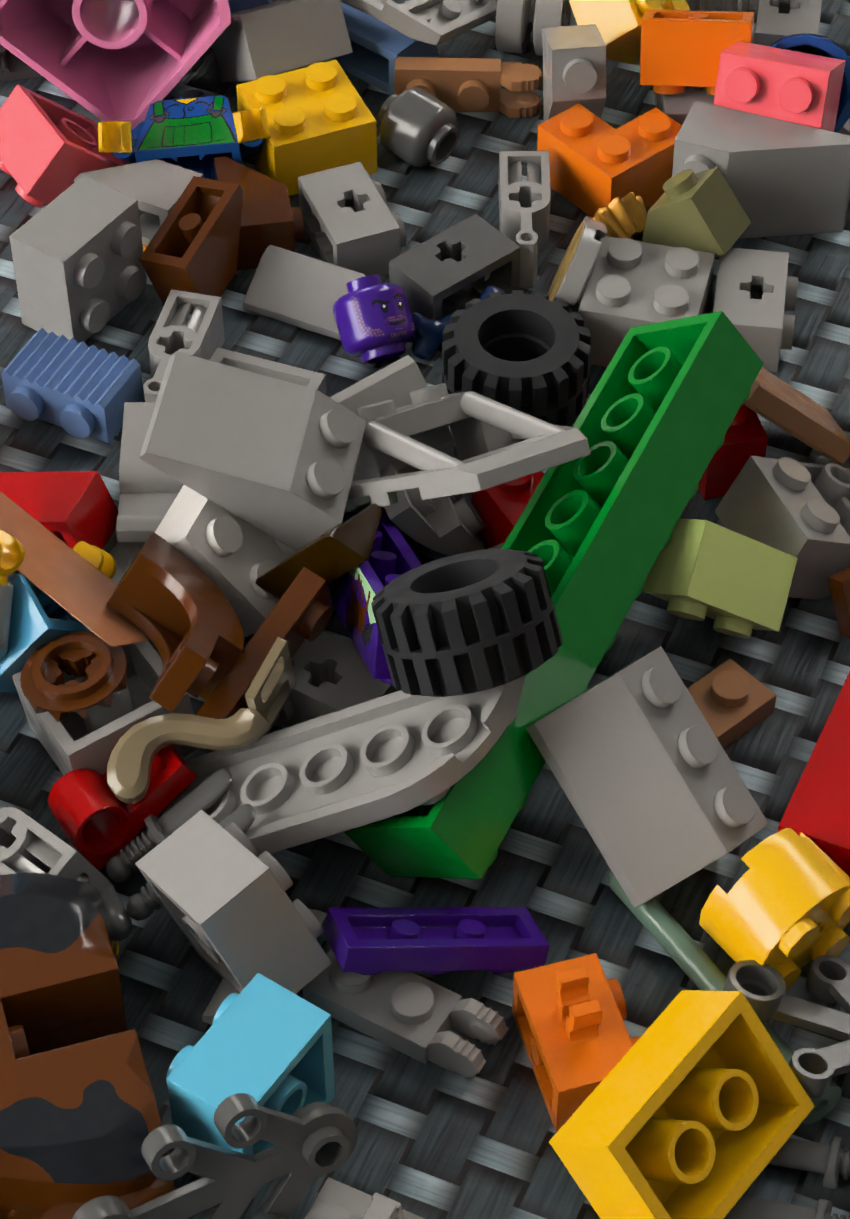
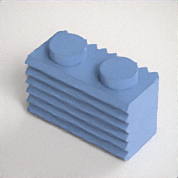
M43 327L33 335L1 373L6 407L8 409H11L24 420L34 421L40 419L63 427L67 433L80 439L89 436L112 444L114 436L119 435L120 428L123 426L124 403L143 402L144 400L141 368L135 358L129 361L125 355L119 357L114 351L109 354L104 348L98 350L94 345L88 347L84 341L78 344L74 338L68 340L63 334L58 337L53 331L47 333Z

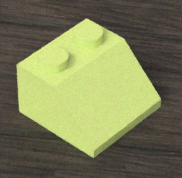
M679 518L672 530V537L669 543L660 552L644 581L643 591L668 601L666 611L673 615L697 621H704L705 616L715 619L713 625L715 631L749 639L752 629L779 632L798 558L708 520Z

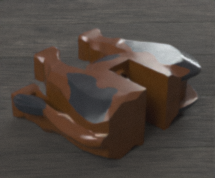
M46 873L0 875V1219H72L76 1211L86 1202L106 1195L118 1197L131 1210L174 1191V1181L157 1178L142 1156L141 1149L145 1138L149 1133L162 1125L136 1029L128 1030L119 969L109 941L107 910L97 888L71 878Z

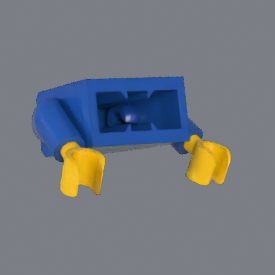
M194 89L185 91L180 95L179 99L156 101L150 104L145 121L139 123L132 131L131 122L129 121L98 122L99 153L111 152L112 155L125 164L158 159L204 174V178L216 180L214 157L225 156L243 165L241 154L246 157L259 154L264 140L271 138L265 107L232 113L227 97L222 95L207 96L204 92Z

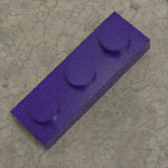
M526 907L328 908L324 926V934L343 972H355L370 976L378 975L383 971H422L428 974L440 975L449 971L488 970L494 973L507 974L515 970H528L544 966L550 947Z

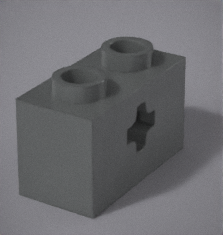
M474 214L390 260L389 283L398 284L403 287L411 316L414 312H417L429 319H440L454 313L456 310L466 308L467 302L475 298L479 299L484 289L489 285L498 287L505 294H512V290H519L521 247L479 215Z

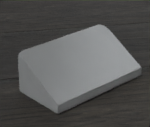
M269 245L261 257L243 300V309L341 340L333 314V305L340 297L348 294L346 283L366 275Z

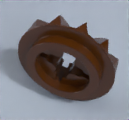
M91 631L67 633L41 645L30 655L21 672V688L36 714L49 711L59 722L70 712H76L86 720L89 708L95 705L111 707L112 694L127 688L126 670L129 668L121 646L112 647ZM62 671L69 676L73 674L79 678L87 674L88 680L82 683L70 680L65 683Z

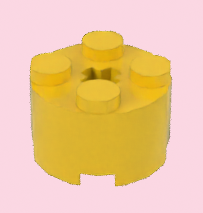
M785 828L767 837L748 851L741 860L750 869L742 875L728 894L717 884L705 902L699 920V925L736 963L743 960H755L761 966L768 964L775 968L786 983L785 992L799 978L801 974L800 968L819 956L837 957L850 941V937L843 931L850 922V877L809 837H806L802 832L798 835L792 828Z

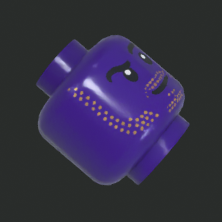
M378 274L361 277L346 283L348 294L340 297L333 305V314L345 353L349 356L360 357L364 365L389 360L406 353L405 344L413 339L415 326L403 287L393 283L382 284Z

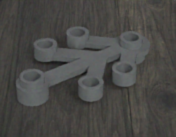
M819 956L813 960L805 982L807 991L814 998L825 1003H839L847 1012L844 1013L784 994L786 983L783 977L775 968L768 964L761 966L755 960H743L735 963L730 968L723 991H742L762 1024L772 1018L843 1041L820 1049L800 1048L794 1051L791 1056L789 1066L809 1098L823 1096L828 1090L832 1077L850 1072V966L845 961L834 956Z
M234 1094L223 1100L214 1114L215 1126L226 1143L233 1148H246L261 1139L275 1144V1146L250 1156L187 1137L179 1126H160L148 1134L141 1149L142 1156L153 1174L161 1180H174L187 1172L203 1176V1178L129 1210L123 1200L116 1196L96 1197L82 1205L72 1219H187L207 1209L209 1210L203 1219H240L261 1185L276 1178H279L263 1206L252 1211L245 1219H288L315 1177L338 1169L350 1157L358 1139L357 1127L344 1110L333 1107L328 1103H310L299 1108L292 1115H288L260 1106L254 1097L249 1094ZM248 1116L242 1123L235 1125L238 1120ZM176 1148L171 1154L162 1157L168 1150Z

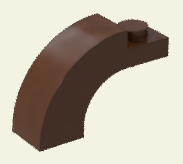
M152 532L119 581L107 605L133 622L157 648L162 659L163 669L149 698L170 712H173L186 692L195 698L200 696L207 700L243 650L244 633L238 615L217 585L181 551Z

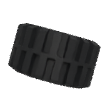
M512 290V294L502 295L500 292L487 294V299L484 300L475 298L466 303V310H456L450 317V324L445 325L442 342V384L446 383L448 394L473 391L548 423L570 427L575 423V415H580L586 404V398H588L591 354L589 328L584 327V319L579 313L569 312L570 306L561 300L550 301L549 295L541 293L528 295L524 294V291Z
M486 549L441 558L400 575L373 597V602L371 603L393 686L397 690H402L403 693L410 695L447 697L491 689L516 680L535 670L558 652V648L562 646V636L542 559L537 557V554L512 549Z

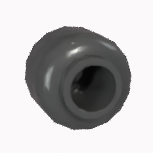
M419 87L406 89L399 95L393 94L388 97L380 108L378 120L381 122L379 129L381 144L408 164L419 169L431 164L439 165L455 149L460 135L457 128L455 111L427 91Z

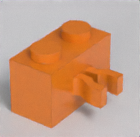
M646 9L641 19L640 85H653V92L658 94L684 93L685 86L707 87V93L715 95L721 51L738 41L753 43L754 12Z
M596 953L513 974L512 1015L555 1131L558 1132L640 1037L630 1038L623 1021L627 1018L623 991L616 978L606 979Z

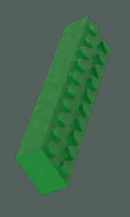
M723 311L630 327L573 425L587 438L591 454L547 469L501 548L537 554V557L542 559L562 636V646L558 648V652L552 658L525 675L524 686L518 703V713L514 721L506 727L485 757L470 772L452 785L449 792L440 801L431 805H419L401 814L344 831L388 876L481 879L486 869L495 861L498 847L517 813L525 806L529 797V791L546 762L526 727L588 690V683L604 654L615 642L616 632L633 601L643 591L644 581L660 552L669 543L672 537V530L688 501L696 494L700 479L714 454L723 445L728 428L740 406L748 399L751 392L750 388L764 365Z

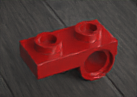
M169 745L155 755L152 762L147 794L138 803L126 804L117 799L108 786L107 771L101 775L95 770L81 768L63 775L53 785L48 796V806L56 818V822L75 849L100 871L110 858L116 856L122 848L147 826L144 821L145 818L150 814L157 816L197 778V775L173 745Z

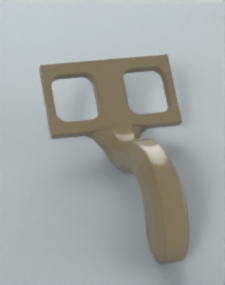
M277 637L245 694L248 708H240L233 716L226 719L170 713L153 716L133 725L118 740L107 764V783L117 799L126 804H136L145 798L150 784V772L154 757L161 749L169 745H187L218 751L240 750L257 742L263 735L268 734L296 685L287 641Z

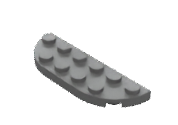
M525 675L491 689L457 696L429 697L410 695L400 690L265 734L257 742L240 750H217L186 760L187 764L197 775V778L161 813L162 815L165 814L213 773L222 768H227L232 775L231 786L217 802L204 812L219 824L240 806L251 804L256 816L255 821L245 834L257 849L258 856H260L264 851L272 854L409 811L419 805L434 804L440 801L449 792L452 785L470 772L485 757L506 727L514 721L518 713V703L523 690Z

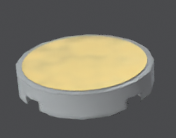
M588 216L581 222L547 294L550 301L561 300L567 305L573 306L577 300L580 301L602 251L600 248L602 242L599 240L601 237L604 238L608 231L604 223Z

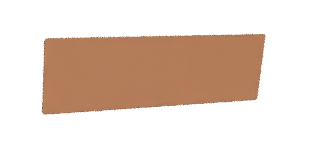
M0 491V530L16 538L25 550V558L17 569L19 573L24 575V577L108 645L118 647L151 641L133 622L107 605L108 600L117 587L116 583Z

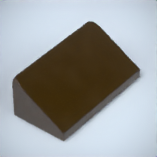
M373 503L258 577L255 583L279 600L303 567L326 580L327 585L369 559L382 515V508Z

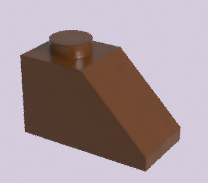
M214 157L216 180L240 184L244 191L237 270L257 268L263 253L269 245L295 252V241L305 240L304 222L301 207L291 208L287 185L228 157Z
M193 176L139 258L163 305L171 289L218 297L222 296L237 271L244 195L240 184Z

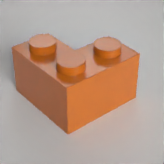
M578 103L538 125L537 151H549L550 187L593 218L599 208L608 206L614 198L619 196L622 199L630 192H633L636 196L640 195L647 209L653 206L664 193L662 188L664 183L672 177L675 138L682 125L655 107L615 129Z

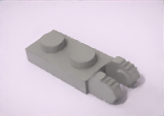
M332 948L327 953L332 964L302 988L303 999L331 1014L332 1018L424 1064L430 1061L451 1072H456L459 1076L462 1075L466 1079L468 1077L473 1079L477 1073L479 1074L487 1061L475 1044H471L469 1040H463L461 1036L449 1031L450 1028L473 1039H479L481 1043H487L489 1046L490 1044L496 1046L509 1029L503 1019L504 1017L500 1016L498 1011L484 1006L483 1003L473 998L462 999L461 995L412 971H383L378 975L371 976L355 972H343Z

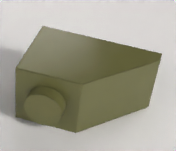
M718 167L695 174L692 169H687L675 174L664 183L662 187L664 193L648 211L642 242L671 247H686L692 250L715 253V257H719L729 251L751 222Z

